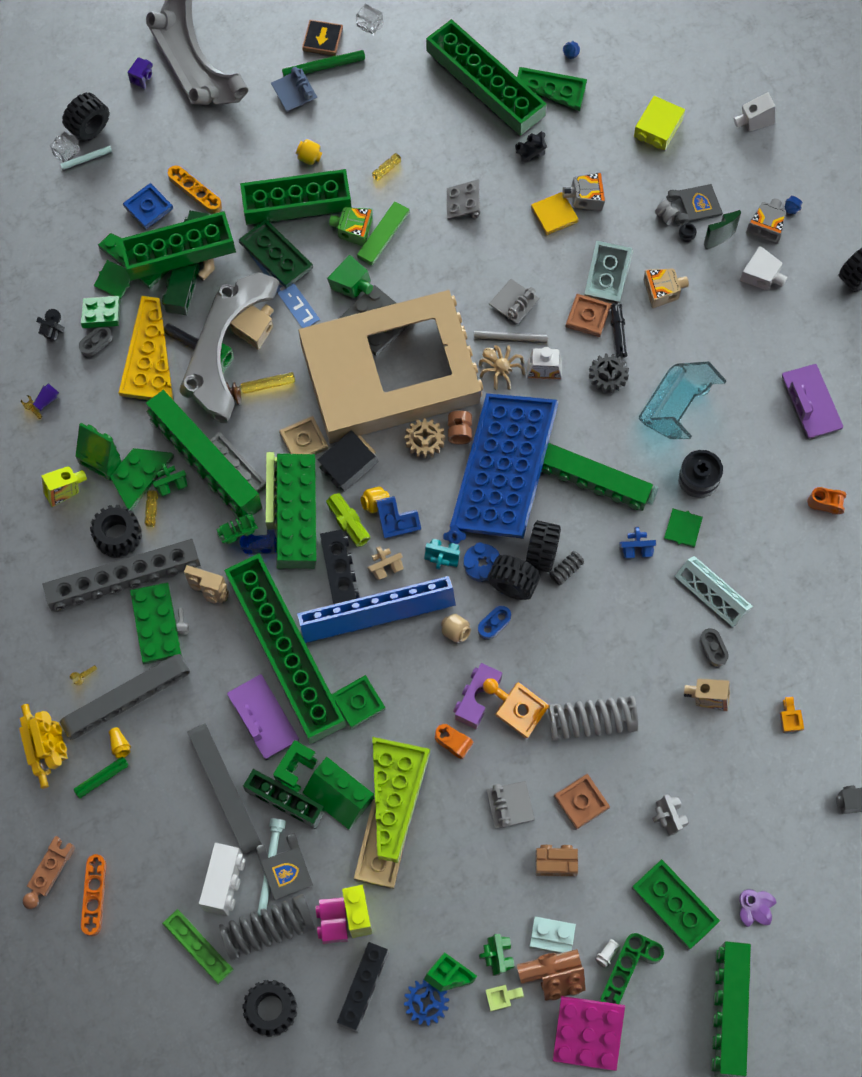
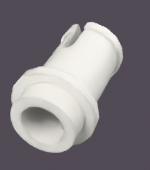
M610 939L603 951L597 954V963L605 968L607 965L610 966V961L618 950L621 949L619 944Z

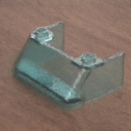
M709 361L675 364L667 371L639 415V420L645 426L669 439H691L692 435L680 423L681 418L695 396L708 394L713 384H725L726 379Z

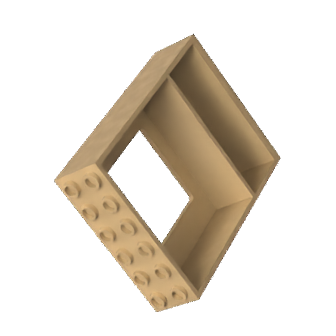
M450 290L298 329L301 348L329 444L338 442L351 430L356 435H364L480 403L483 384L481 379H477V365L475 362L472 363V349L470 345L467 346L466 344L467 334L465 329L461 328L462 318L460 312H456V299L454 295L451 296ZM434 319L443 346L447 345L444 347L452 374L384 392L367 337Z

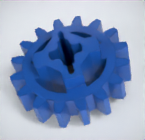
M424 979L423 984L415 981L416 987L409 986L408 989L411 993L404 995L406 999H409V1001L404 1002V1006L410 1008L406 1011V1014H413L411 1021L419 1019L420 1026L423 1021H426L427 1026H430V1021L432 1020L438 1024L437 1018L441 1017L444 1019L445 1015L442 1012L449 1010V1007L445 1006V1003L449 1002V998H444L447 990L440 992ZM426 988L424 993L416 994L419 990ZM434 991L440 996L441 1002L435 1000L433 996ZM430 993L429 998L432 1005L429 1004L424 1011L421 1000H426ZM412 1002L419 1006V1014L414 1010ZM432 1010L437 1011L434 1015L426 1017L428 1012Z

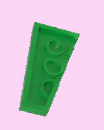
M519 67L517 78L534 93L577 111L581 110L587 79Z
M110 233L98 246L118 264L126 268L119 243L121 237ZM169 271L139 278L138 280L151 289Z

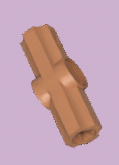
M578 949L560 954L548 953L538 957L537 960L517 964L521 984L582 968Z

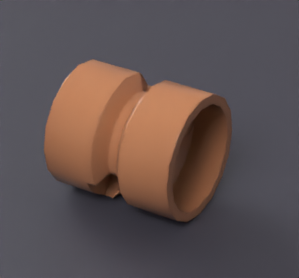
M467 411L450 412L448 414V426L450 427L448 429V441L453 444L470 443L472 441V429L470 428L472 426V414Z

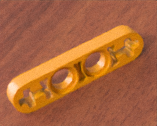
M175 165L168 169L169 180L211 214L221 211L222 204L220 198L182 167ZM186 182L193 183V185L189 188L184 187V184ZM198 192L206 193L202 198L196 196Z

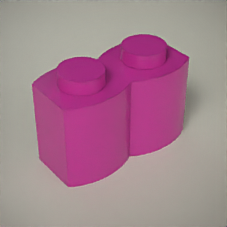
M344 897L319 900V905L316 906V917L321 918V926H317L318 939H322L323 944L348 942Z

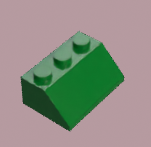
M327 756L313 772L302 792L309 799L324 806L325 812L348 830L351 829L372 803L373 799H375L374 793Z

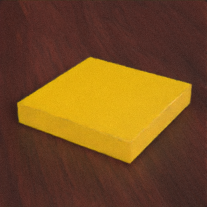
M562 192L531 204V209L546 236L579 222L568 199L563 198Z

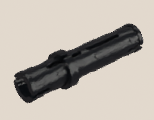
M617 303V311L615 304L610 306L612 313L611 326L614 331L616 357H621L622 351L623 358L628 356L624 330L625 319L623 318L622 304Z

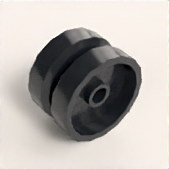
M696 450L689 453L684 458L679 471L678 482L681 489L694 498L711 496L717 490L723 475V465L720 458L708 450Z

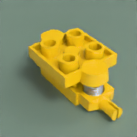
M29 704L21 705L23 717L20 718L22 727L19 730L27 763L32 767L33 774L39 779L40 788L45 789L49 787L46 776L51 774V769L61 766L62 761L68 759L67 747L63 741L62 728L59 722L52 721L47 711H40L35 713V716H32Z

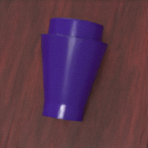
M49 383L46 386L43 385L33 405L41 411L58 398L59 392Z

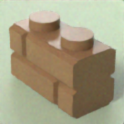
M545 844L540 845V848H536V876L578 875V849H573L572 845H561V848H552V845Z

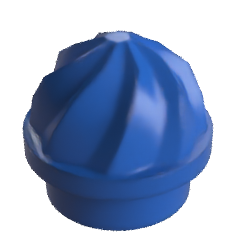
M574 41L567 42L563 46V53L567 58L574 59L580 53V47Z
M791 195L789 199H786L784 207L787 213L796 214L802 209L801 205L803 202L799 198Z

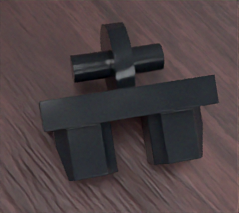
M541 131L537 135L531 133L528 135L525 143L518 142L515 145L516 153L521 156L522 162L526 163L534 156L542 157L545 155L547 145L544 140V132Z
M49 309L45 313V320L37 317L36 322L40 324L38 334L56 341L58 332L64 333L65 327L59 324L61 314L58 310Z

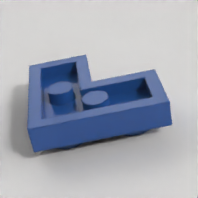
M395 496L376 500L384 538L422 530L417 510L399 514Z

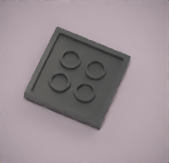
M373 285V290L370 294H364L339 318L393 305L396 302L376 285ZM408 326L368 336L367 339L371 352L377 356Z

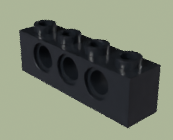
M342 529L320 533L333 604L360 598L358 588L354 589L353 582H357L355 571L350 570V564H353L352 556L346 550V547H349L348 536L343 535ZM337 549L342 551L338 555L332 553L334 550ZM339 567L345 568L343 572L335 571ZM341 585L349 586L347 590L339 589Z
M368 942L337 1020L339 1026L358 1033L389 954L388 949Z

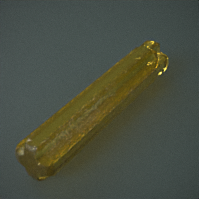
M293 372L244 382L241 383V390L245 394L294 383L295 376Z

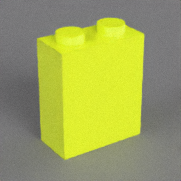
M653 96L635 126L634 137L653 145L655 148L666 150L683 121L685 109L657 96Z
M363 885L343 888L342 892L352 938L371 935L372 928Z

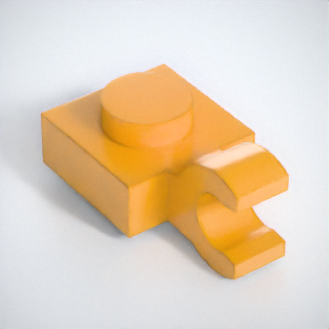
M785 697L783 700L785 711L780 712L783 733L803 731L804 725L801 710H795L793 697Z

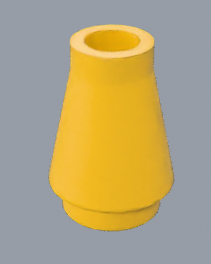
M112 728L108 732L112 754L116 758L128 756L131 752V745L120 731V728Z

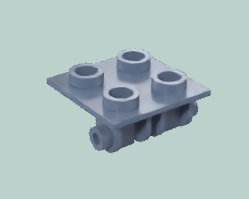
M297 67L291 69V74L271 82L287 112L318 98L303 70Z

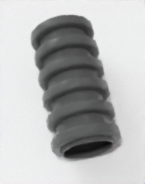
M572 551L571 555L566 557L567 559H564L562 563L558 564V567L554 568V571L550 572V577L556 584L562 585L563 581L567 580V577H571L572 573H575L576 569H579L580 565L584 564V559L579 553Z

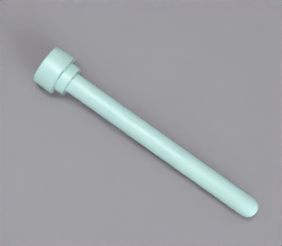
M270 818L269 827L272 834L268 858L275 856L277 853L280 833L285 830V820ZM265 874L257 913L259 918H261L260 910L263 908L267 909L270 892Z

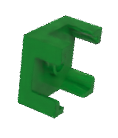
M294 740L273 773L275 781L299 793L301 790V786L297 784L299 779L292 773L296 771L299 762L310 769H314L318 763V760L313 757L316 752Z

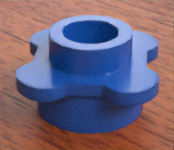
M452 525L450 530L443 534V539L459 545L461 540L466 539V534L459 530L457 525Z

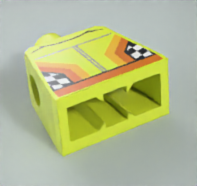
M67 466L41 475L43 493L51 507L79 493L78 484L87 480L83 470L73 473L72 469Z

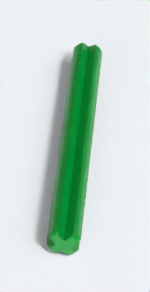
M358 50L282 69L283 77L291 74L293 67L302 69L304 74L362 61L365 60L364 50Z

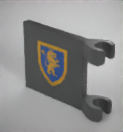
M712 184L683 190H669L666 196L669 202L679 198L682 202L685 213L677 215L675 222L678 226L723 214Z
M294 833L286 837L291 849L268 858L264 845L257 846L256 848L257 856L261 862L274 900L313 886Z

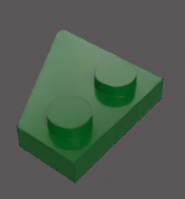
M444 952L428 971L424 980L442 992L471 984L475 981L477 975Z

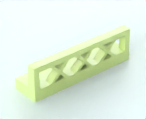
M267 452L266 455L267 529H276L275 464L277 457H275L274 452Z

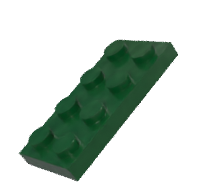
M267 219L239 239V243L286 289L313 269V264Z

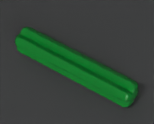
M120 757L75 787V794L78 798H82L129 766L128 762L124 757Z

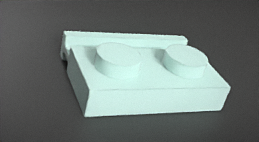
M535 916L530 948L555 953L572 951L576 924Z

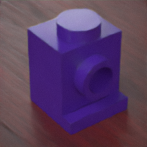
M138 57L127 72L130 83L145 89L146 81L152 76L151 68L153 64L147 59Z

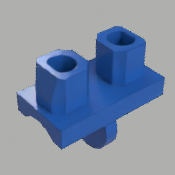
M639 527L634 528V533H627V538H634L635 541L619 542V548H622L624 558H635L634 547H641L642 557H653L654 546H656V540L640 541V538H647V532H640Z

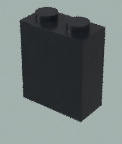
M352 430L317 459L321 464L319 466L320 470L325 475L330 474L333 478L331 482L337 488L341 487L344 491L379 462L376 456Z

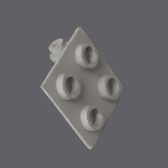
M479 179L447 188V219L466 214L472 215V218L479 217Z
M510 279L490 301L489 305L518 324L540 298L534 294L536 292L534 288L525 289Z
M526 781L504 786L496 784L493 785V788L486 789L495 829L535 820Z

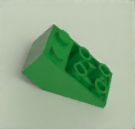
M80 423L75 455L78 463L111 481L110 476L122 462L113 438L106 433L101 434L97 432L98 430L90 424L86 426Z

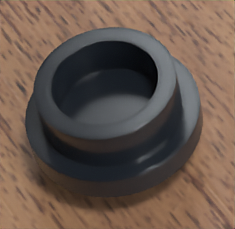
M685 223L679 228L681 239L690 241L696 237L697 230L693 224Z

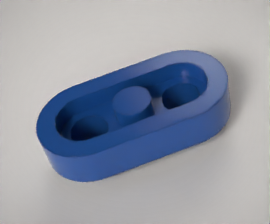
M498 606L493 609L478 625L480 637L489 640L504 629L511 621V611L509 608ZM503 615L505 619L500 620L498 616ZM490 628L491 632L486 633L484 629Z

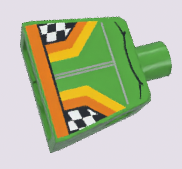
M345 207L341 217L331 215L329 226L338 227V237L340 239L363 247L367 241L372 224L373 211L370 208Z

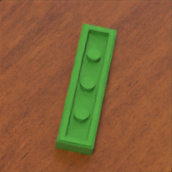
M394 201L358 252L357 258L373 266L410 213V209Z
M178 909L162 923L218 985L234 970Z

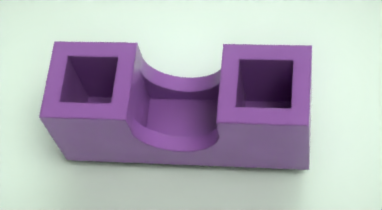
M483 663L480 664L479 668L475 667L471 674L473 679L471 684H466L462 692L464 696L462 702L458 701L454 708L455 720L477 730L485 714V707L478 704L475 697L477 694L485 692L483 690V683L486 679L493 678L499 685L503 673Z

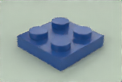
M151 183L123 202L126 210L145 229L173 210V205Z

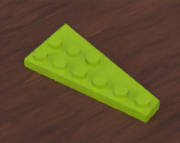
M372 737L378 859L398 863L430 756V749Z

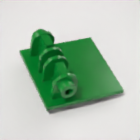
M246 514L239 517L241 524H239L236 518V526L230 521L231 528L228 522L220 525V528L216 530L221 542L229 544L236 541L237 537L241 535L248 536L253 534L255 529H258L253 515Z

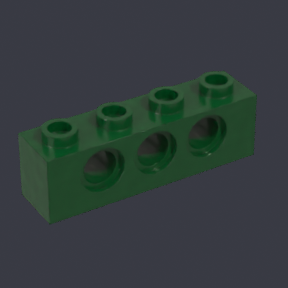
M255 769L251 771L243 785L245 792L314 829L317 828L325 813L324 806Z

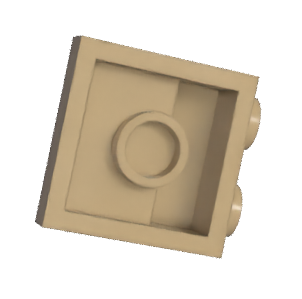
M186 565L184 574L192 589L202 590L204 598L208 602L223 603V601H227L229 590L223 576Z

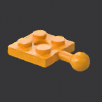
M488 678L483 683V690L487 694H495L503 700V703L494 715L524 738H528L548 709V704L519 682L514 685L509 694L500 689L498 682L493 678ZM519 705L526 707L527 712L524 716L518 713Z

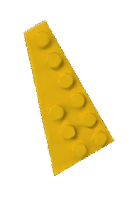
M141 296L118 393L119 396L150 400L164 389L173 399L160 298Z

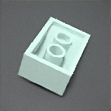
M596 241L584 294L620 302L633 249Z

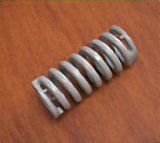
M634 696L619 697L616 702L613 698H608L606 704L602 699H598L595 705L593 701L588 700L585 703V707L582 702L577 701L574 708L571 703L567 702L564 705V709L560 704H549L548 713L552 740L561 738V734L558 733V730H561V728L564 739L569 738V716L574 737H580V716L584 734L586 737H589L591 735L590 713L595 734L597 736L601 735V713L606 734H611V710L617 733H622V709L625 716L624 723L627 725L628 732L638 731V713ZM558 716L560 719L561 726H558Z

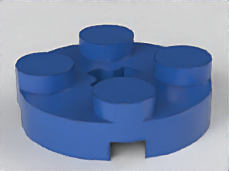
M480 542L469 548L464 555V568L467 576L477 582L486 581L496 557L500 555L498 550L491 545ZM485 559L487 565H482L480 567L478 560Z

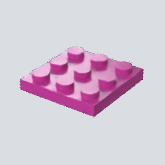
M561 996L553 1061L617 1071L625 1005Z

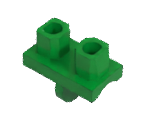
M165 463L162 464L163 470L157 472L158 477L166 475V477L152 482L154 488L158 490L162 497L171 494L168 484L174 481L178 490L188 487L185 470L170 475L169 473L176 471L175 466L167 468Z
M494 934L492 937H488V944L483 945L484 953L479 954V959H485L486 967H492L493 976L513 969L515 967L514 959L512 957L504 958L503 950L511 949L510 937H501V934Z

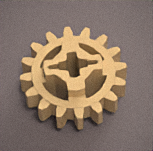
M426 418L423 419V422L417 419L416 425L410 423V429H406V448H410L411 454L416 452L417 457L423 454L424 459H426L427 454L434 457V452L440 453L439 447L444 448V429H439L440 423L434 425L433 419L430 422H427Z

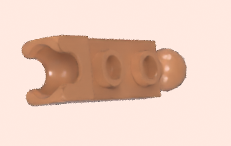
M58 836L54 837L47 853L27 885L28 888L32 889V892L23 897L24 907L33 909L39 903V894L47 896L67 860L75 850L73 844L68 843L64 849H60L62 840Z

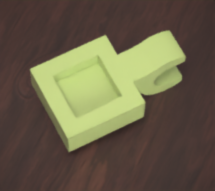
M506 985L486 990L491 1012L511 1007L510 1000L524 997L522 987L507 991Z

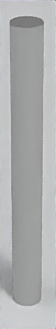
M475 331L474 338L548 342V335Z

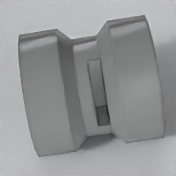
M664 200L656 208L655 214L658 217H662L667 225H670L677 219L680 211L673 208L668 200Z

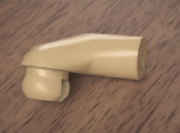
M214 259L203 261L204 268L197 274L201 280L204 281L215 270Z

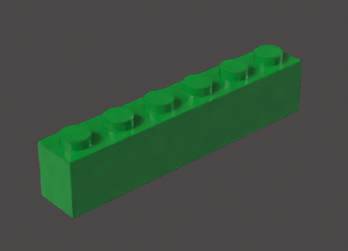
M548 443L541 470L544 474L555 475L564 482L570 481L579 488L590 489L599 496L605 495L614 502H622L629 505L634 510H644L652 492L653 484Z

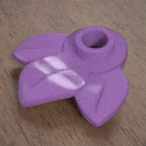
M744 890L739 897V902L742 906L740 919L743 924L749 927L755 920L762 925H770L772 914L769 908L777 903L776 899L766 891ZM749 896L753 898V902L751 904L748 902Z

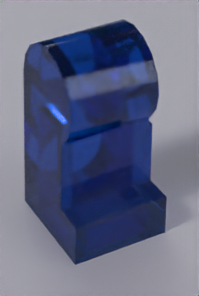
M275 529L267 530V535H243L240 538L242 551L249 555L276 553Z

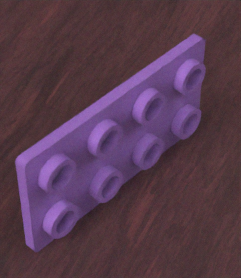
M817 364L782 373L784 383L809 439L843 429L842 421Z
M261 674L227 693L265 760L291 746L294 740L299 741L298 735Z

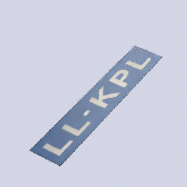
M251 255V257H252L253 260L256 262V264L258 265V267L261 269V271L263 272V274L268 275V276H272V275ZM279 282L276 292L302 328L308 327L320 320L294 283L286 289Z

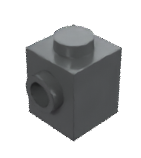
M854 785L845 786L836 797L837 807L841 808L842 814L862 812V788H856Z

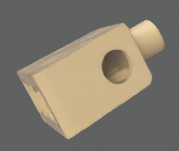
M267 304L261 310L252 305L230 322L231 330L259 350L273 328L272 319L269 316L274 310Z

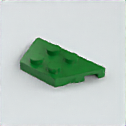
M133 448L113 472L110 478L129 511L134 509L153 485L152 482L157 480V472L163 470L162 464L165 463L168 466L174 458L173 453Z

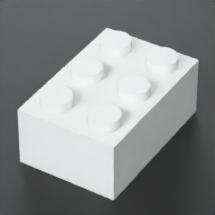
M219 843L214 844L199 905L204 911L228 916L229 911H233L235 899H233L234 891H238L240 885L238 875L245 866V859L239 848Z

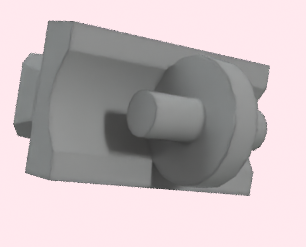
M668 794L656 801L657 808L655 810L657 816L652 819L654 823L660 822L662 828L666 827L669 836L676 834L689 824L685 815H677L676 810L681 807L679 797H670Z

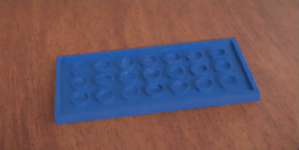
M486 393L450 527L457 525L458 529L463 532L524 539L559 404L557 400Z

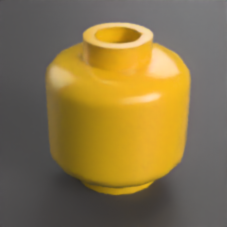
M309 139L300 141L295 154L298 155V160L308 165H313L315 161L319 162L322 156V152H320L321 146Z
M380 486L366 489L360 498L361 505L369 513L378 512L376 500L388 498L390 495L388 491H385Z

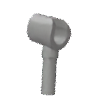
M179 608L177 630L179 634L187 635L189 624L183 623V608Z

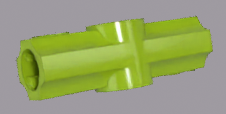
M340 493L331 495L326 500V504L335 515L343 532H347L356 547H362L367 544L371 538L360 523L361 520L356 511L349 507Z

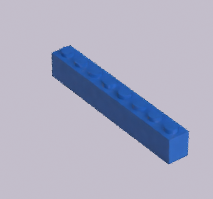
M446 576L297 613L303 640L307 643L456 606L450 578Z

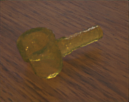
M27 395L29 401L24 403L21 400L22 405L26 410H31L38 419H41L43 416L33 405L31 396Z
M94 665L80 674L73 672L70 675V679H75L79 676V679L73 684L82 685L84 678L97 670V667Z

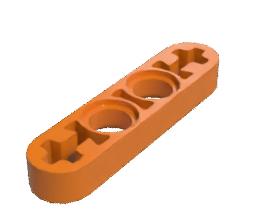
M98 854L91 855L86 862L81 930L91 937L97 935L101 930L107 865L105 859ZM96 859L102 863L97 867V873L101 874V876L90 875V873L95 874V868L91 864L95 863ZM94 879L100 881V887L97 890L89 888L90 882ZM91 900L98 901V908L95 911H89L87 908ZM87 914L92 916L98 915L97 918L93 917V923L96 925V928H92L91 932L86 928V925H90L91 921L89 916L86 917Z

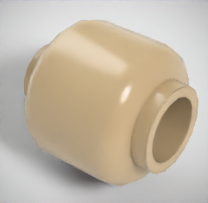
M451 614L442 620V634L451 641L458 643L465 641L469 637L471 628L466 619L457 614Z

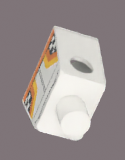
M549 347L533 349L527 360V378L562 380L560 351L558 349H550Z

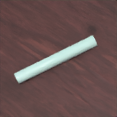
M110 146L61 163V167L63 170L112 153V149Z

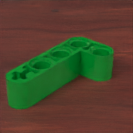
M630 934L621 949L599 1001L606 1002L604 999L607 1000L611 992L616 994L612 999V1003L620 1004L638 960L641 959L649 964H657L664 956L662 945L641 934ZM636 939L640 943V948H631L629 941ZM654 948L658 950L659 957H650L649 949ZM621 959H629L632 966L624 968L621 965ZM615 977L622 979L623 987H615L612 979Z

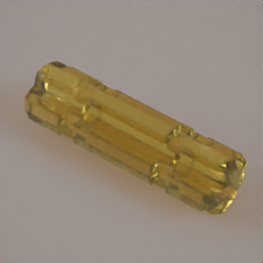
M394 153L379 166V169H375L372 172V177L376 181L380 180L383 177L382 175H386L395 167L394 165L401 162L400 155Z
M155 490L147 491L146 517L144 522L147 527H154L156 523V500L158 499V493Z

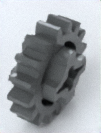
M605 353L604 358L599 355L597 361H592V366L589 368V378L592 379V385L597 384V390L602 387L604 393L607 389H610V392L613 393L614 388L619 391L621 385H626V380L629 378V368L626 367V361L621 362L622 357L616 359L615 354L608 357V354Z

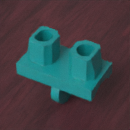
M432 539L430 543H426L424 559L436 563V569L440 570L442 565L458 566L460 556L458 544L451 543L447 548L441 546L442 542L437 539Z

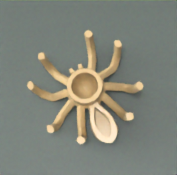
M495 345L494 349H484L482 355L485 359H480L479 366L486 362L494 367L483 369L479 377L482 378L486 372L495 371V390L498 389V375L504 376L507 382V389H511L509 377L506 375L510 374L509 371L512 372L511 367H519L522 374L525 375V369L521 364H510L515 358H520L521 363L524 364V358L522 355L515 354L508 360L511 351L509 345L506 347L507 352L504 358L500 347Z

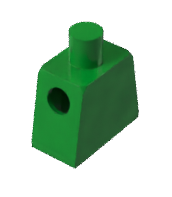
M351 255L327 278L332 290L352 298H356L361 292L370 294L373 290L367 269Z

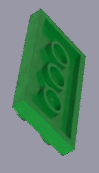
M166 582L130 590L143 665L167 660L177 654L182 656L169 583Z
M662 859L632 886V889L689 950L720 922L714 913Z

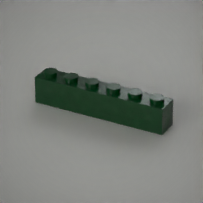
M189 210L188 217H185L184 222L211 214ZM202 262L171 270V277L166 282V294L162 296V305H164L166 312L187 316L198 278L197 274Z

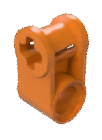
M817 487L812 491L807 502L809 507L814 510L826 511L832 514H843L845 511L843 503L847 494L841 490ZM814 496L820 497L822 501L817 500Z
M447 724L439 725L435 731L436 742L460 759L465 757L474 743L471 738ZM441 733H448L447 736H445L444 738L440 737Z

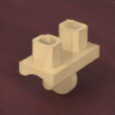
M379 546L376 548L377 554L372 555L373 561L381 559V561L367 567L369 573L372 572L378 581L387 577L383 566L390 564L393 573L404 569L401 561L403 556L400 552L386 559L385 556L391 554L390 549L382 550Z

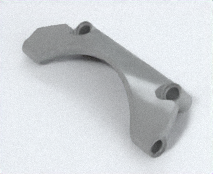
M165 0L160 13L149 12L147 14L146 24L189 98L190 103L209 105L211 101L214 104L239 103L248 93V87L240 74L227 75L218 71L203 55L194 32L192 0Z
M260 272L238 279L235 286L224 284L220 287L214 297L179 390L182 396L186 398L193 397L206 412L213 414L214 420L220 423H227L229 421L235 404L224 380L221 368V345L226 329L230 322L246 308L260 302L273 300L279 286V281L276 278ZM187 384L191 385L193 389L188 388Z

